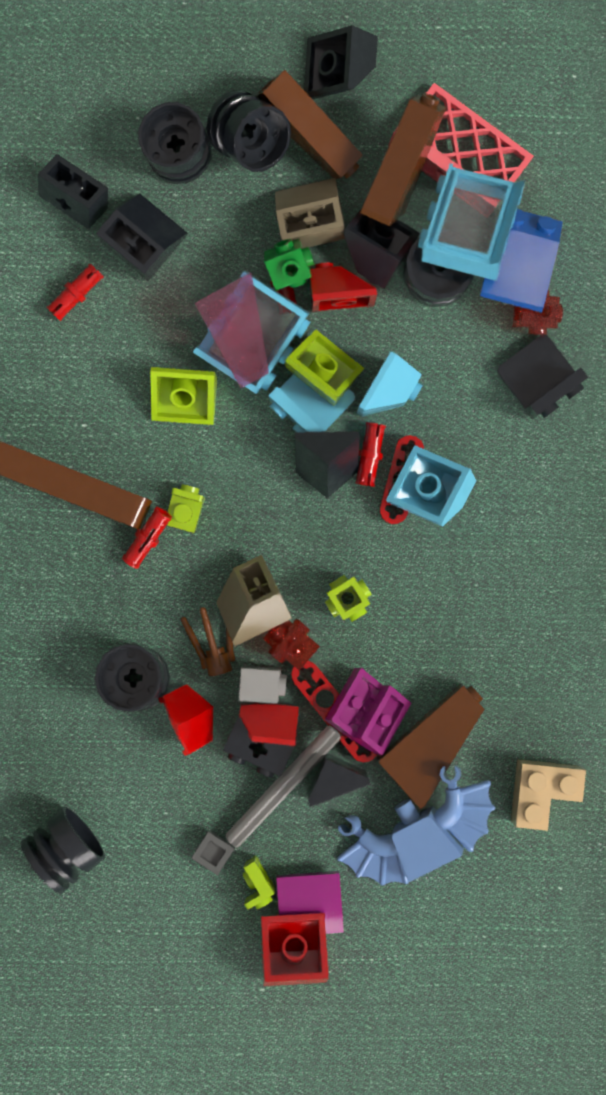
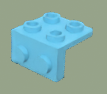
M293 374L280 388L277 386L269 394V400L272 402L269 407L281 419L287 416L295 424L292 427L295 432H325L353 403L355 395L348 389L336 405L333 406Z

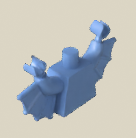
M455 766L456 776L452 780L446 776V767H442L440 776L447 783L448 787L445 789V803L438 810L434 807H429L418 813L412 800L407 799L394 808L402 822L396 824L392 833L387 835H377L368 829H362L361 820L355 815L345 817L352 824V830L346 825L341 824L338 826L339 832L344 836L354 834L359 839L337 857V861L349 865L356 873L357 878L369 877L380 883L381 886H384L390 882L408 884L461 857L464 847L469 852H472L476 841L489 832L487 829V818L491 811L495 809L488 794L491 782L486 780L460 788L457 786V781L461 777L460 768Z

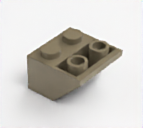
M336 178L275 192L276 214L281 240L292 239L294 241L300 239L303 248L345 239L343 232L346 226Z
M262 555L233 568L216 603L234 646H237L292 619Z

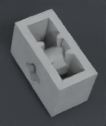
M243 665L241 668L239 701L278 703L279 696H285L287 675H281V667Z

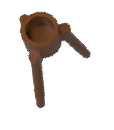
M200 608L210 648L205 651V655L187 618L182 617L181 622L200 659L202 669L207 668L208 676H217L232 671L231 662L236 661L233 643L227 628L225 652L224 646H216L206 608Z

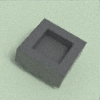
M209 830L191 859L218 876L235 847Z

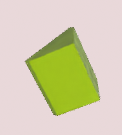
M315 330L285 360V367L333 406L336 405L365 369L318 330Z
M151 367L152 421L214 425L217 388L215 372Z

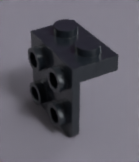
M546 334L537 337L497 369L500 378L531 419L539 414L545 418L559 408L556 401L564 395L568 399L574 397L584 389L581 383L588 378L581 367L574 371Z

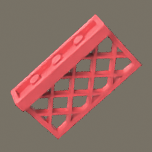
M434 83L427 91V94L436 96L445 103L447 108L442 119L447 118L450 132L436 133L422 171L438 182L440 175L446 176L450 163L455 168L463 169L460 159L476 157L478 171H475V173L487 176L501 175V179L515 183L534 156ZM453 118H466L470 122L471 130L455 131ZM396 130L393 132L388 146H390ZM489 135L494 139L496 148L480 150L478 136ZM472 137L474 150L459 152L457 138ZM451 139L453 153H441L436 148L435 140ZM513 153L523 161L518 167L505 168L503 154ZM497 155L499 169L484 170L482 156ZM512 174V176L508 180L507 175ZM455 188L453 191L455 196L487 219L501 201Z

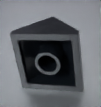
M359 431L295 432L296 474L328 499L358 472Z
M327 753L323 757L308 790L309 806L313 807L370 785L366 770Z

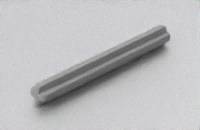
M330 725L327 726L226 833V839L232 846L239 847L336 745L341 736L335 728Z

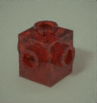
M548 290L542 312L514 305L512 327L528 328V334L547 335V329H558V323L562 321L563 306L559 304L560 297L550 296V290Z
M297 618L293 622L288 620L268 630V633L263 638L271 646L268 652L280 663L287 660L298 670H301L320 647L307 635L310 629Z

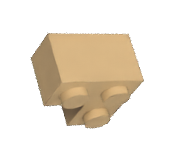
M517 759L511 822L518 828L548 831L551 799L583 802L586 770L576 765Z

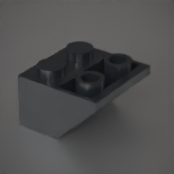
M139 193L117 208L97 231L96 235L101 243L149 281L188 233Z

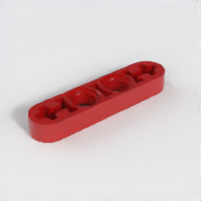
M301 660L292 669V680L325 721L339 693L315 663L309 660ZM301 666L305 669L313 668L314 671L311 673V677L316 683L320 678L325 682L317 686L311 694L306 691V689L311 688L308 681L304 679L300 682L297 678L300 675L298 669ZM329 690L333 693L334 701L331 706L324 708L317 704L316 695L319 691ZM337 730L341 736L340 741L357 761L369 762L377 756L372 751L369 755H366L364 752L356 753L359 748L358 744L353 740L348 743L345 740L348 737Z

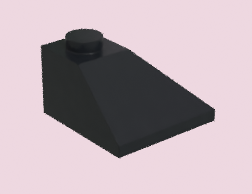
M351 25L307 38L304 91L313 100L353 90L376 68L378 36Z
M361 208L347 225L343 234L357 272L370 283L385 289L420 233L398 219L388 226L360 213Z

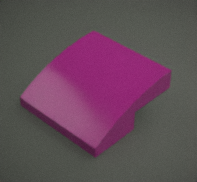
M354 668L325 721L356 743L379 756H383L411 702L392 686L382 685L363 668Z
M339 871L276 876L279 916L324 913L326 934L344 933Z

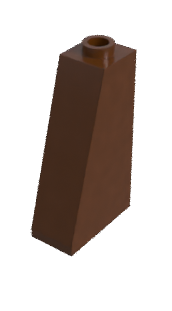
M286 70L274 76L255 95L283 111L289 120L290 137L332 178L339 179L344 176L347 179L359 168L360 165L357 161L363 156L361 152Z
M422 93L421 96L416 95L409 100L360 213L388 226L405 214L447 108L439 104L440 99L433 95Z
M459 684L386 749L383 756L377 757L381 766L420 809L426 805L441 781L440 771L442 767L445 766L447 771L485 710L479 704L483 698L471 685L466 689L462 684Z

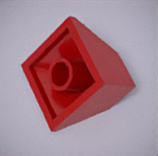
M326 262L316 264L315 269H311L312 277L309 278L312 312L372 307L375 305L377 289L343 267H334L333 263Z

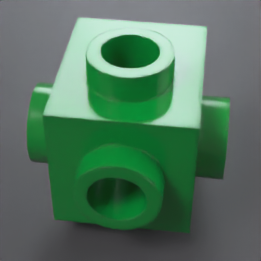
M284 239L277 242L274 248L264 251V262L275 290L287 286L290 288L301 286L307 282L308 278L312 277L310 266L315 265L309 247L303 248L300 239L294 241L292 239Z

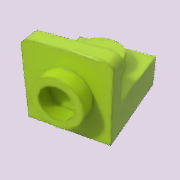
M181 484L180 489H172V498L168 508V513L172 516V520L169 521L167 526L195 533L205 499L204 496L198 495L200 489Z
M254 856L245 862V872L242 873L250 889H257V892L245 899L244 905L247 910L254 906L258 910L269 904L273 900L271 896L274 895L276 888L258 857Z

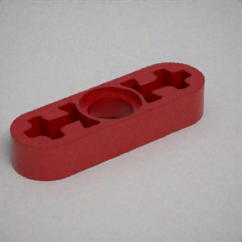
M408 435L402 437L395 447L379 510L381 518L388 524H399L408 515V511L399 508L403 510L402 515H396L395 519L389 518L390 513L385 511V507L392 505L386 499L389 490L394 485L393 476L403 468V466H396L397 460L402 463L404 462L405 452L401 450V446H407L409 442H413L415 446L424 449L422 441L416 436Z

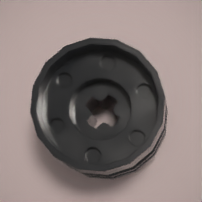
M233 90L224 94L213 105L207 119L206 131L208 140L214 149L252 172H262L274 167L283 158L289 146L291 129L289 120L283 111L245 90Z
M165 102L153 107L143 117L138 129V142L152 170L162 180L172 184H186L198 179L207 170L212 158V145L208 140L199 115L191 107L179 102ZM182 145L180 146V152L175 153L176 146Z
M125 644L116 646L103 655L96 668L95 683L97 692L106 704L115 710L135 712L151 709L159 703V698L166 695L169 689L170 673L163 657L153 649ZM135 672L138 675H142V681L137 682V684L130 682L129 679L130 675H135Z
M65 806L47 820V827L50 833L38 827L33 832V837L28 835L20 842L24 856L34 872L52 890L60 894L69 888V882L74 884L79 880L76 866L88 873L105 859L104 850L90 828L74 811Z

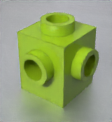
M343 575L329 584L332 590L327 592L330 599L326 600L325 604L334 618L340 615L342 620L349 617L350 621L353 622L367 613L365 607L370 605L367 598L372 594L363 579L356 581L355 577L347 579ZM345 592L352 593L354 597L352 603L344 604L342 602V595Z

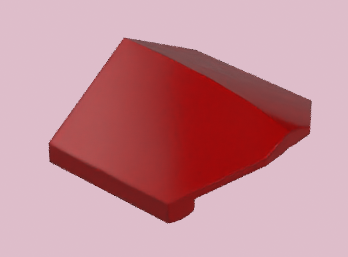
M187 684L159 698L160 704L164 703L169 720L184 747V750H182L184 756L213 741L214 707Z
M265 702L241 704L239 716L249 732L251 741L295 746L299 706Z

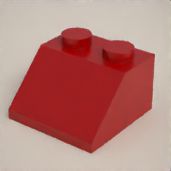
M324 913L261 917L263 986L327 982L329 972Z

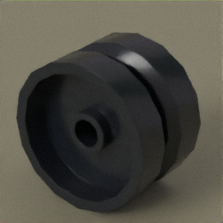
M448 230L440 231L439 242L472 250L470 244L459 234ZM419 237L411 246L404 266L405 284L410 294L420 303L432 307L448 306L459 300L467 291L474 275L442 267L441 271L443 272H438L435 269L436 265L423 262V249L418 247Z

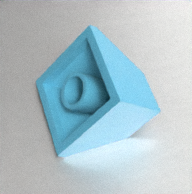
M391 351L359 405L357 414L363 417L404 406L408 399L414 401L423 386L418 383L422 374Z
M414 445L386 501L443 527L463 508L476 483V479L470 468Z

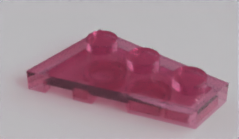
M252 272L195 303L240 388L269 374Z

